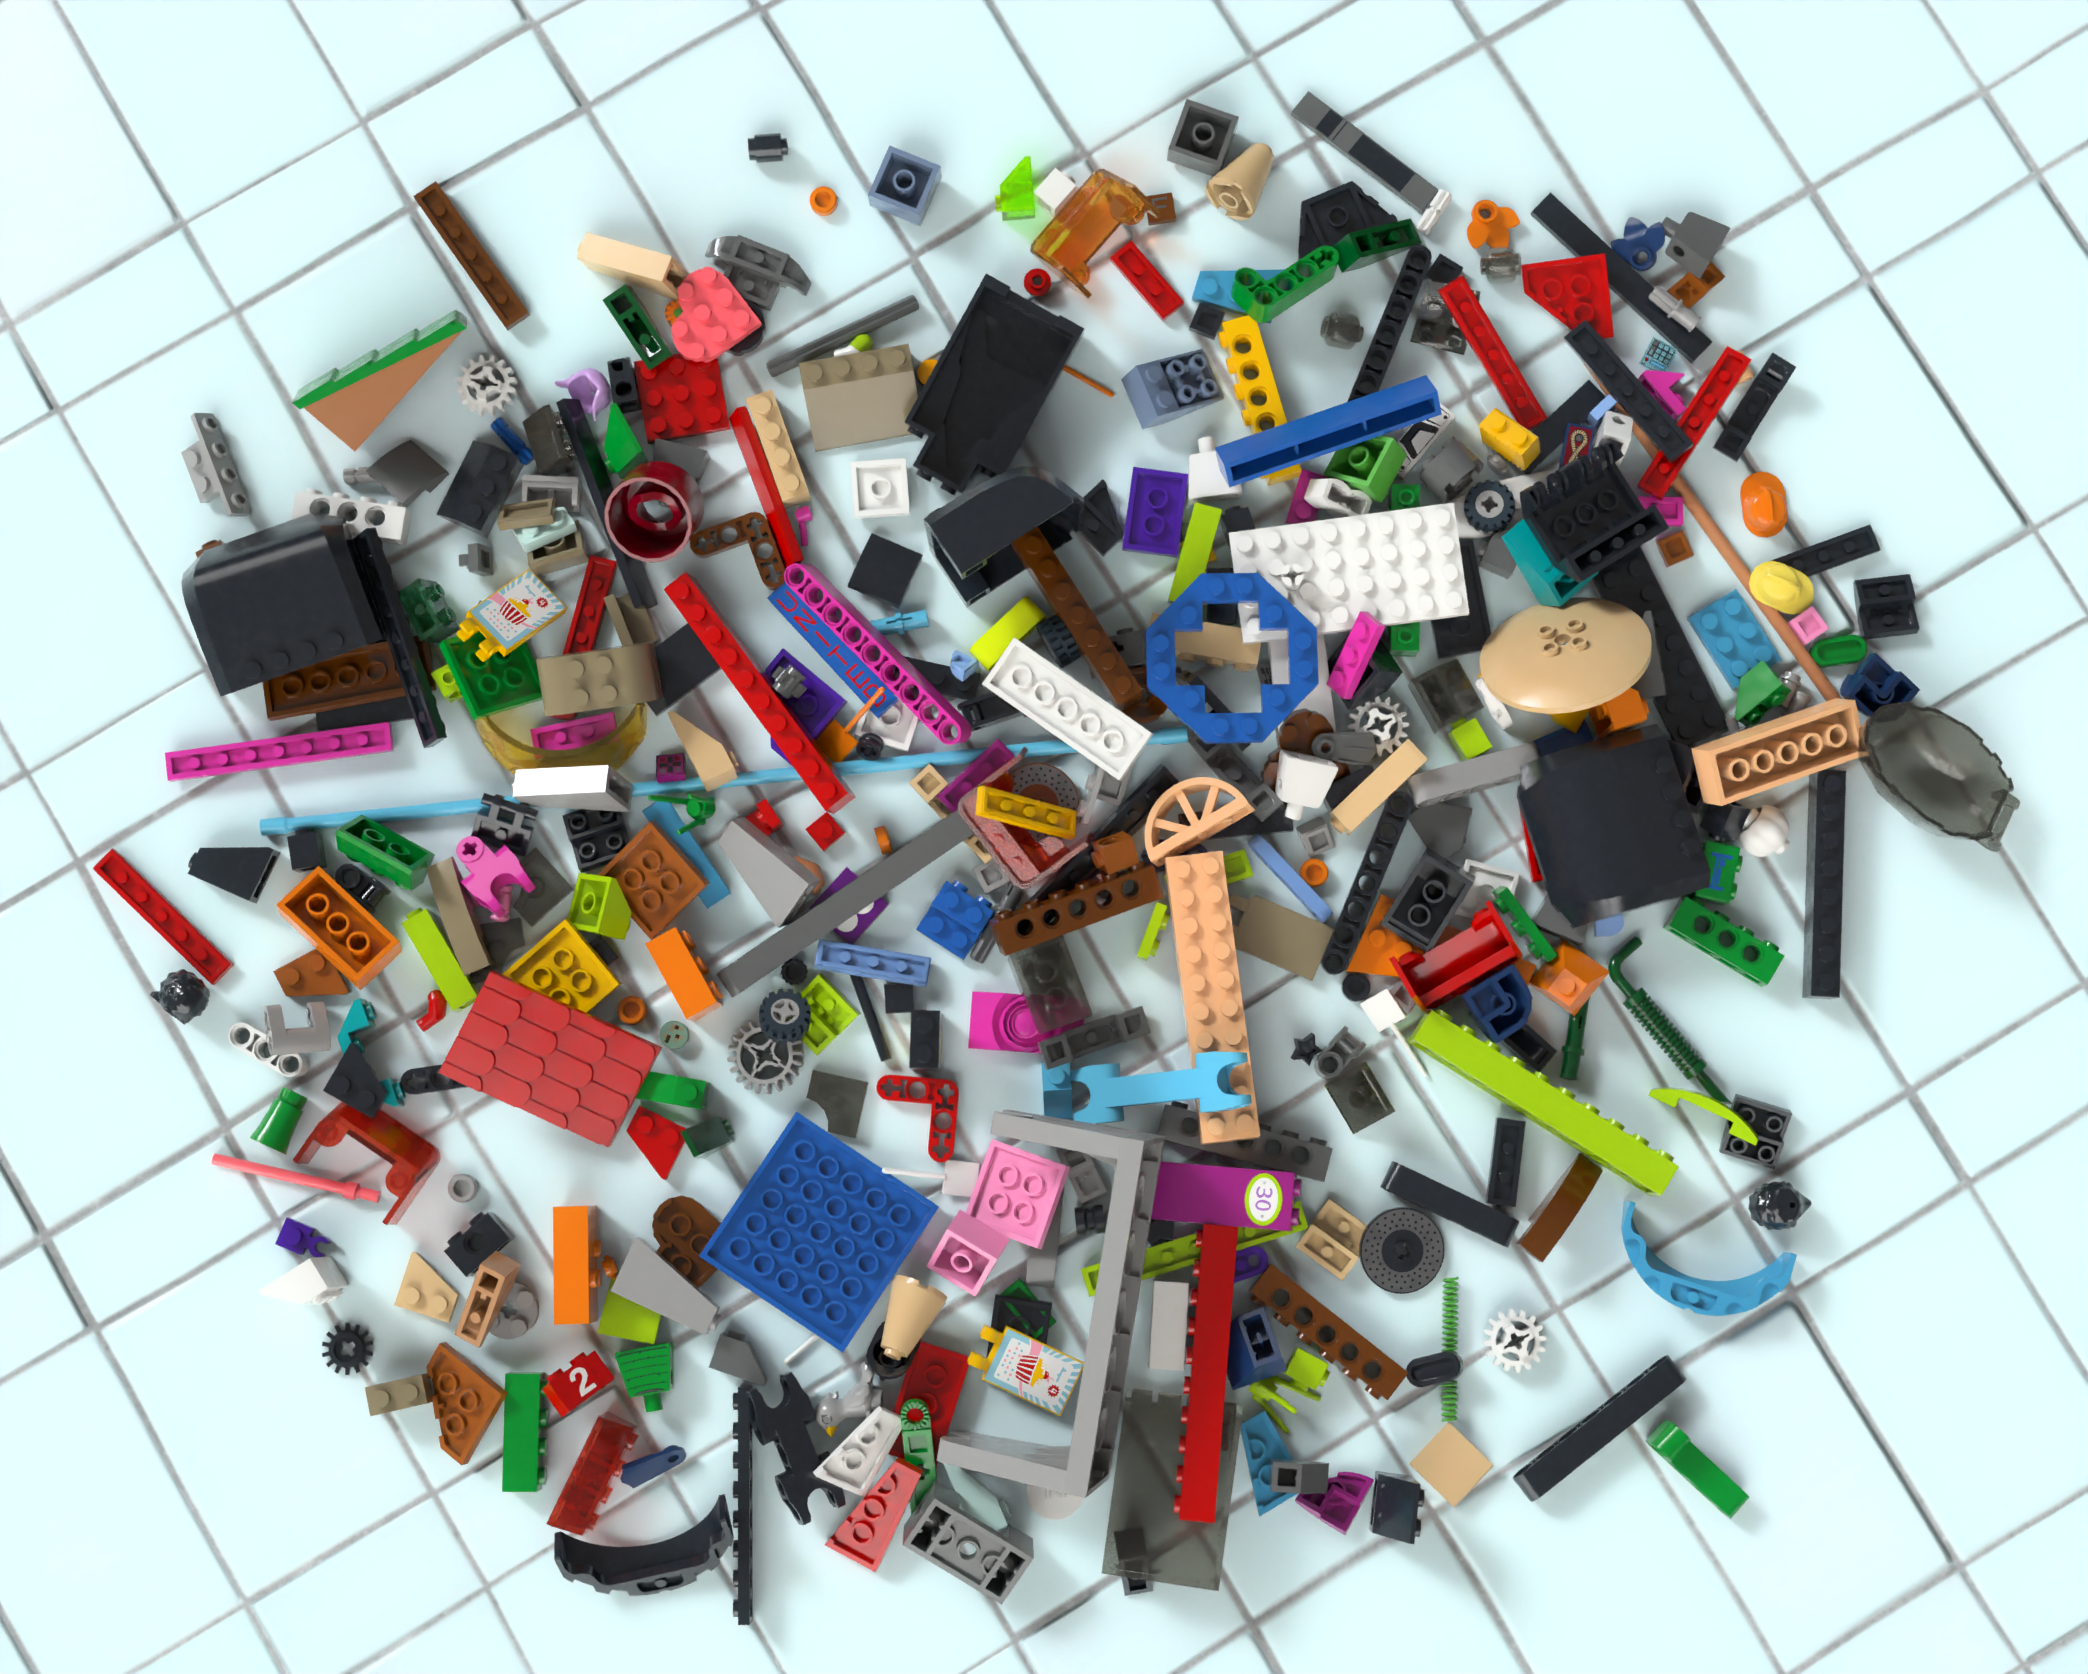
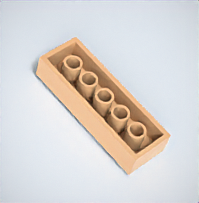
M1840 698L1823 702L1691 748L1703 802L1719 806L1867 755L1856 701Z

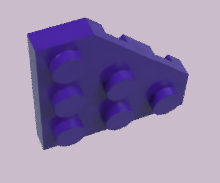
M782 648L765 669V673L774 684L776 680L772 677V674L777 668L781 666L786 670L789 665H792L806 677L802 684L807 689L799 698L794 695L788 700L784 696L782 697L816 741L848 701L787 650ZM770 737L771 749L791 765L781 749Z

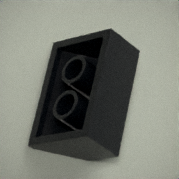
M473 440L437 512V516L488 538L499 516L500 506L505 504L524 464L518 456L494 445Z

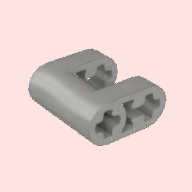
M323 1001L307 1003L308 1027L285 1029L280 1004L264 1006L263 1020L271 1056L330 1051L331 1035Z

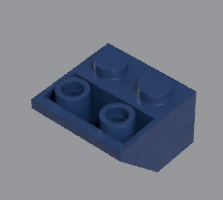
M1264 1307L1237 1316L1231 1321L1227 1376L1232 1390L1287 1371Z

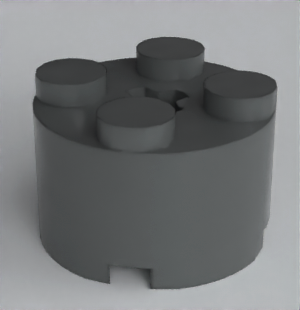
M1454 436L1443 444V450L1436 457L1432 454L1421 464L1423 470L1419 474L1420 480L1443 504L1446 503L1447 498L1451 501L1465 490L1473 481L1471 478L1472 473L1476 471L1479 474L1484 467V463L1461 440H1457Z

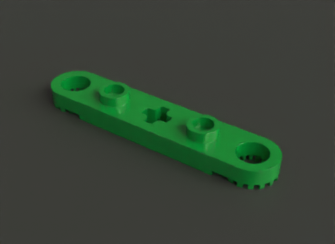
M910 1399L902 1406L900 1417L905 1461L917 1467L918 1464H923L925 1469H929L925 1471L924 1476H921L910 1500L911 1514L933 1482L937 1480L930 1409L920 1399ZM912 1408H917L923 1411L924 1416L918 1421H913L909 1419L907 1412Z

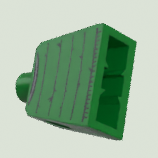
M673 1341L615 1353L629 1397L643 1396L646 1412L662 1410L663 1405L660 1392L673 1389Z

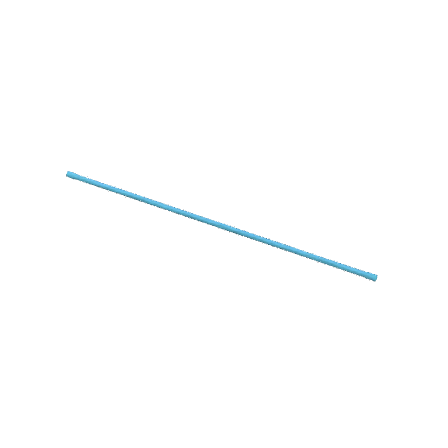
M1168 727L1150 731L1153 733V736L1146 745L1187 743V727ZM1062 740L1005 745L1017 758L1078 752ZM988 747L885 757L874 761L832 763L840 776L925 768L929 764L932 767L972 763ZM794 767L737 772L738 778L718 788L802 780ZM699 776L687 777L686 780L658 783L657 781L631 783L633 784L632 797L706 790ZM513 795L505 796V800L517 804L520 803ZM482 798L291 818L260 819V832L262 836L287 834L307 828L313 830L342 827L361 814L377 823L471 814L478 813L480 810L490 812L491 807L481 804Z

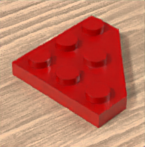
M1605 253L1521 265L1524 293L1571 330L1584 320H1587L1602 339L1614 338Z

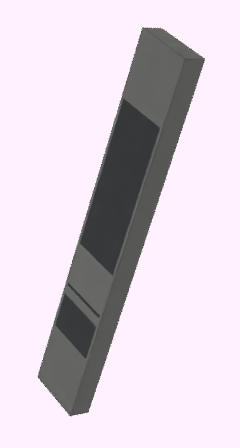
M1308 91L1292 110L1291 116L1420 214L1438 193L1439 190L1311 92Z

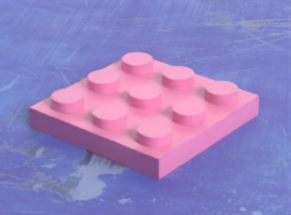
M992 1139L966 1213L1003 1236L1042 1250L1071 1167Z

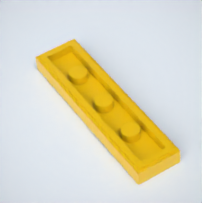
M984 785L977 788V816L1068 840L1075 838L1077 811Z

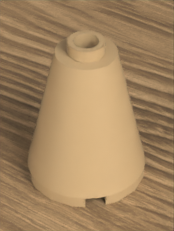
M1253 143L1213 176L1205 188L1207 198L1217 209L1220 206L1227 210L1225 215L1230 218L1248 220L1256 210L1273 165L1274 155L1272 149L1264 143Z
M896 1275L892 1281L881 1347L885 1349L884 1354L895 1360L909 1356L947 1300V1296L930 1285L927 1288L920 1285L919 1280L902 1275Z

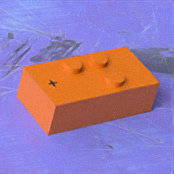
M319 866L276 904L280 915L360 991L402 952L400 942Z
M597 1205L553 1207L554 1325L590 1324L598 1321V1287L602 1286V1270L597 1269V1258L602 1256V1242L597 1240Z

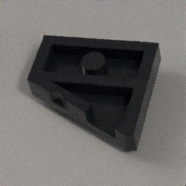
M1102 479L1083 497L1085 501L1084 526L1079 533L1104 557L1123 539L1124 535L1117 520L1116 511L1107 490V484Z

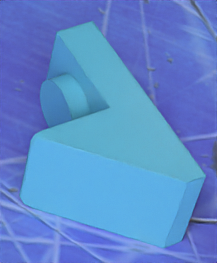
M1041 1062L1044 1116L1062 1119L1073 1118L1070 1062L1046 1070L1044 1062Z

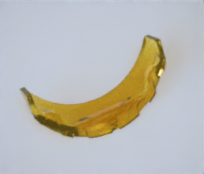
M644 702L637 703L628 717L611 733L589 745L567 750L541 749L517 741L503 732L489 716L477 719L476 725L479 736L490 754L498 763L514 775L516 770L598 765H609L616 771L623 766V763L641 745L646 736L647 706Z

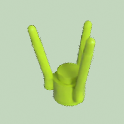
M1275 1375L1252 1383L1248 1388V1391L1253 1394L1251 1398L1260 1404L1285 1434L1289 1433V1429L1265 1400L1269 1401L1272 1398L1293 1414L1297 1412V1409L1275 1393L1278 1387L1274 1383L1305 1397L1321 1401L1319 1395L1308 1390L1306 1392Z

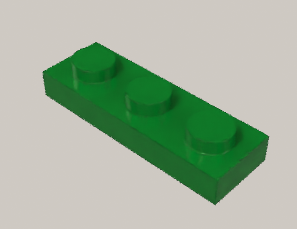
M1499 886L1492 892L1496 898L1493 901L1495 906L1503 915L1507 913L1513 922L1510 926L1519 937H1525L1529 943L1527 949L1536 960L1540 958L1546 962L1557 956L1556 952L1508 887Z

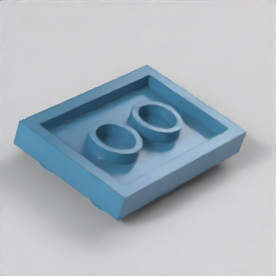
M1737 589L1687 619L1731 690L1738 687L1741 677L1762 660L1771 666L1782 660Z

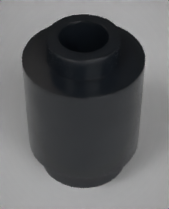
M781 133L754 135V138H748L750 161L756 160L757 163L783 161V155H788L787 138H782Z

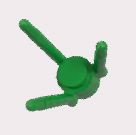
M692 793L688 794V798L661 795L648 796V800L687 805L686 811L695 821L678 829V835L697 826L705 825L706 819L711 818L716 810L714 797H704Z

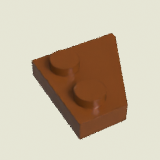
M317 949L273 971L287 997L348 995L351 993L341 972Z

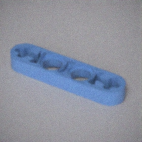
M1256 834L1247 842V845L1316 919L1324 923L1333 914L1329 906L1261 835Z

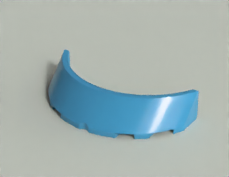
M1631 1201L1623 1202L1621 1231L1628 1257L1636 1272L1648 1287L1672 1305L1681 1309H1690L1694 1313L1702 1315L1725 1316L1757 1308L1778 1292H1781L1790 1281L1797 1255L1789 1252H1783L1773 1263L1759 1272L1740 1279L1710 1281L1683 1274L1668 1266L1650 1250L1645 1240L1640 1236L1632 1218L1636 1203Z

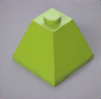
M579 873L568 919L578 931L625 940L630 928L632 912L617 879Z

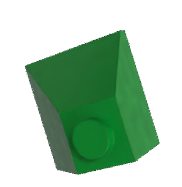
M614 403L610 408L604 451L608 458L604 462L611 475L617 473L622 480L633 468L649 461L618 405Z

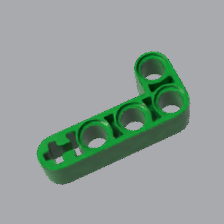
M1321 246L1268 281L1252 268H1240L1234 276L1231 297L1253 320L1266 323L1330 282L1336 272L1339 253L1331 246Z
M1664 1419L1646 1439V1443L1720 1512L1731 1519L1750 1497L1690 1442L1691 1439L1671 1421Z

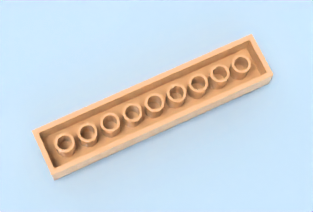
M1223 851L1166 857L1164 865L1191 1069L1196 1068L1195 1054L1214 1051L1247 1053L1248 1062L1236 1066L1231 1071L1229 1082L1231 1088L1236 1093L1251 1095L1252 1104L1234 1110L1200 1113L1199 1099H1195L1201 1145L1259 1138L1260 1128Z

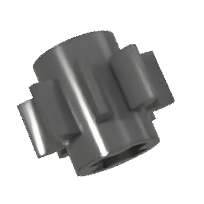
M789 665L786 670L779 666L772 674V677L776 680L772 687L787 700L792 695L799 698L807 689L802 684L806 677L792 665Z

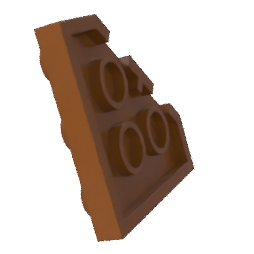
M447 1342L439 1343L426 1366L428 1379L432 1378L435 1394L431 1396L435 1419H439L442 1436H439V1442L443 1451L460 1465H465L470 1461L508 1392Z

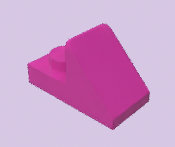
M1645 370L1638 380L1675 421L1684 413L1686 408L1682 397L1670 389L1680 382L1685 374Z

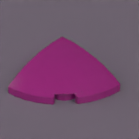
M1338 1472L1337 1477L1328 1479L1327 1493L1298 1494L1295 1502L1325 1524L1346 1535L1374 1479L1353 1472Z

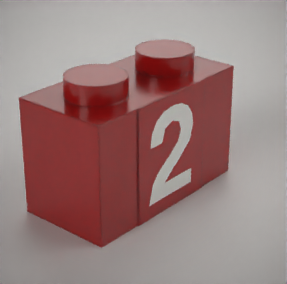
M595 1350L587 1356L582 1352L569 1362L572 1367L563 1372L560 1368L546 1378L549 1383L542 1390L562 1418L615 1379Z

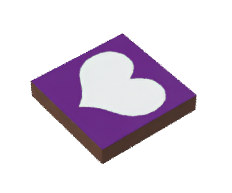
M846 867L809 909L818 905L858 876ZM880 897L833 929V931L847 944L854 945L889 904Z

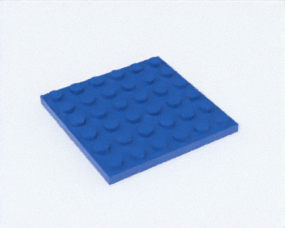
M796 1111L699 1257L843 1353L939 1206L893 1175L883 1173L881 1167Z

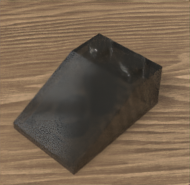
M1063 935L1008 956L1007 960L1016 984L1039 1035L1093 1016Z

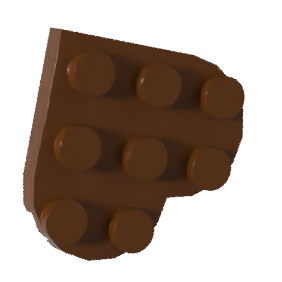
M1303 708L1293 711L1280 726L1279 733L1276 735L1278 748L1268 754V760L1264 764L1263 771L1261 770L1262 782H1265L1274 793L1280 750L1315 756L1311 749L1313 739L1321 733H1334L1331 724L1324 715L1317 711ZM1324 743L1321 746V751L1327 750L1329 743ZM1333 761L1338 767V771L1332 784L1351 774L1347 763Z
M677 1196L669 1198L659 1205L653 1215V1235L660 1245L657 1251L699 1288L718 1270L699 1257V1255L721 1222L700 1202L691 1197Z

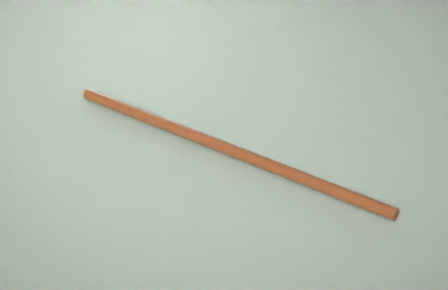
M1584 364V366L1590 372V374L1595 379V381L1600 386L1605 395H1611L1607 391V389L1601 384V382L1594 376V374L1588 369V367ZM1617 402L1615 409L1623 415L1630 417ZM1633 421V434L1653 460L1659 452L1658 448ZM1679 473L1672 484V488L1679 497H1683V503L1810 680L1826 701L1835 698L1842 699L1779 610L1761 603L1753 596L1749 586L1750 570Z

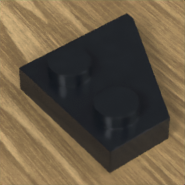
M353 1042L349 1044L323 1089L324 1092L372 1119L376 1118L389 1095L383 1083L377 1078L372 1066L367 1063L361 1054L358 1045Z

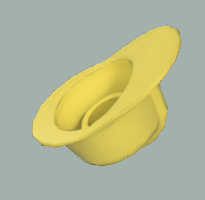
M1775 561L1763 562L1755 567L1750 575L1749 586L1753 596L1761 603L1791 615L1799 614L1808 609L1813 602L1814 589L1809 578L1802 572L1783 563Z

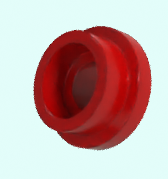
M1032 269L1024 277V288L1032 296H1043L1051 287L1050 275L1043 269ZM1035 278H1040L1043 282L1041 285L1036 286L1032 281Z

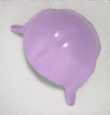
M585 368L564 381H555L556 386L568 389L572 399H580L584 412L593 414L594 421H596V416L610 403V385L605 376L596 369Z

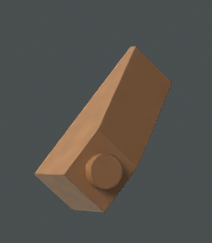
M495 1251L480 1264L454 1335L478 1348L482 1346L513 1287L521 1263Z

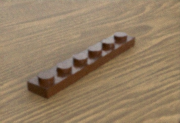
M435 181L413 197L507 331L529 317L530 314L438 183Z

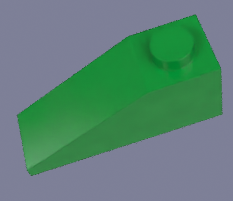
M650 1071L636 1098L705 1110L710 1082Z

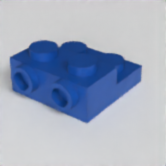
M954 880L951 884L946 881L916 930L964 961L989 923L994 911L990 909L992 903L978 895L974 899L966 894L968 888L960 882Z

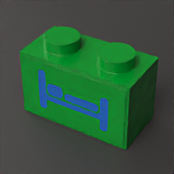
M1707 840L1701 844L1710 868V887L1691 893L1690 896L1723 906L1735 898L1737 884L1734 883L1735 873H1739L1743 857L1739 855V847Z

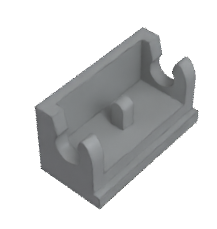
M522 475L521 502L555 498L557 507H565L568 513H581L582 482L578 477Z

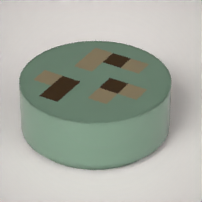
M669 1021L662 1026L660 1040L665 1047L676 1050L684 1047L688 1042L689 1031L683 1023Z

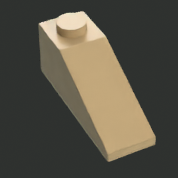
M674 711L667 713L707 793L738 778L735 768L739 765L732 751L726 753L720 742Z

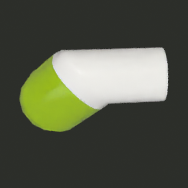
M861 334L848 347L835 350L834 357L870 351L873 348V340L869 335Z

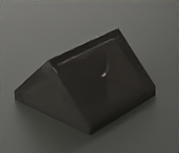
M1366 1061L1324 1085L1353 1134L1395 1112Z

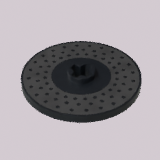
M1408 1207L1391 1208L1374 1217L1366 1226L1359 1244L1360 1262L1367 1277L1381 1289L1396 1294L1412 1293L1427 1286L1438 1274L1444 1259V1241L1438 1226L1426 1214ZM1406 1243L1405 1249L1408 1250L1406 1256L1401 1254L1397 1257L1399 1253L1396 1251V1247L1398 1245L1403 1247Z

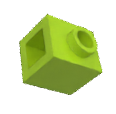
M1295 1347L1286 1364L1287 1371L1283 1373L1294 1378L1291 1384L1307 1392L1309 1387L1314 1390L1317 1389L1318 1385L1323 1387L1330 1371L1326 1370L1329 1365L1328 1363Z

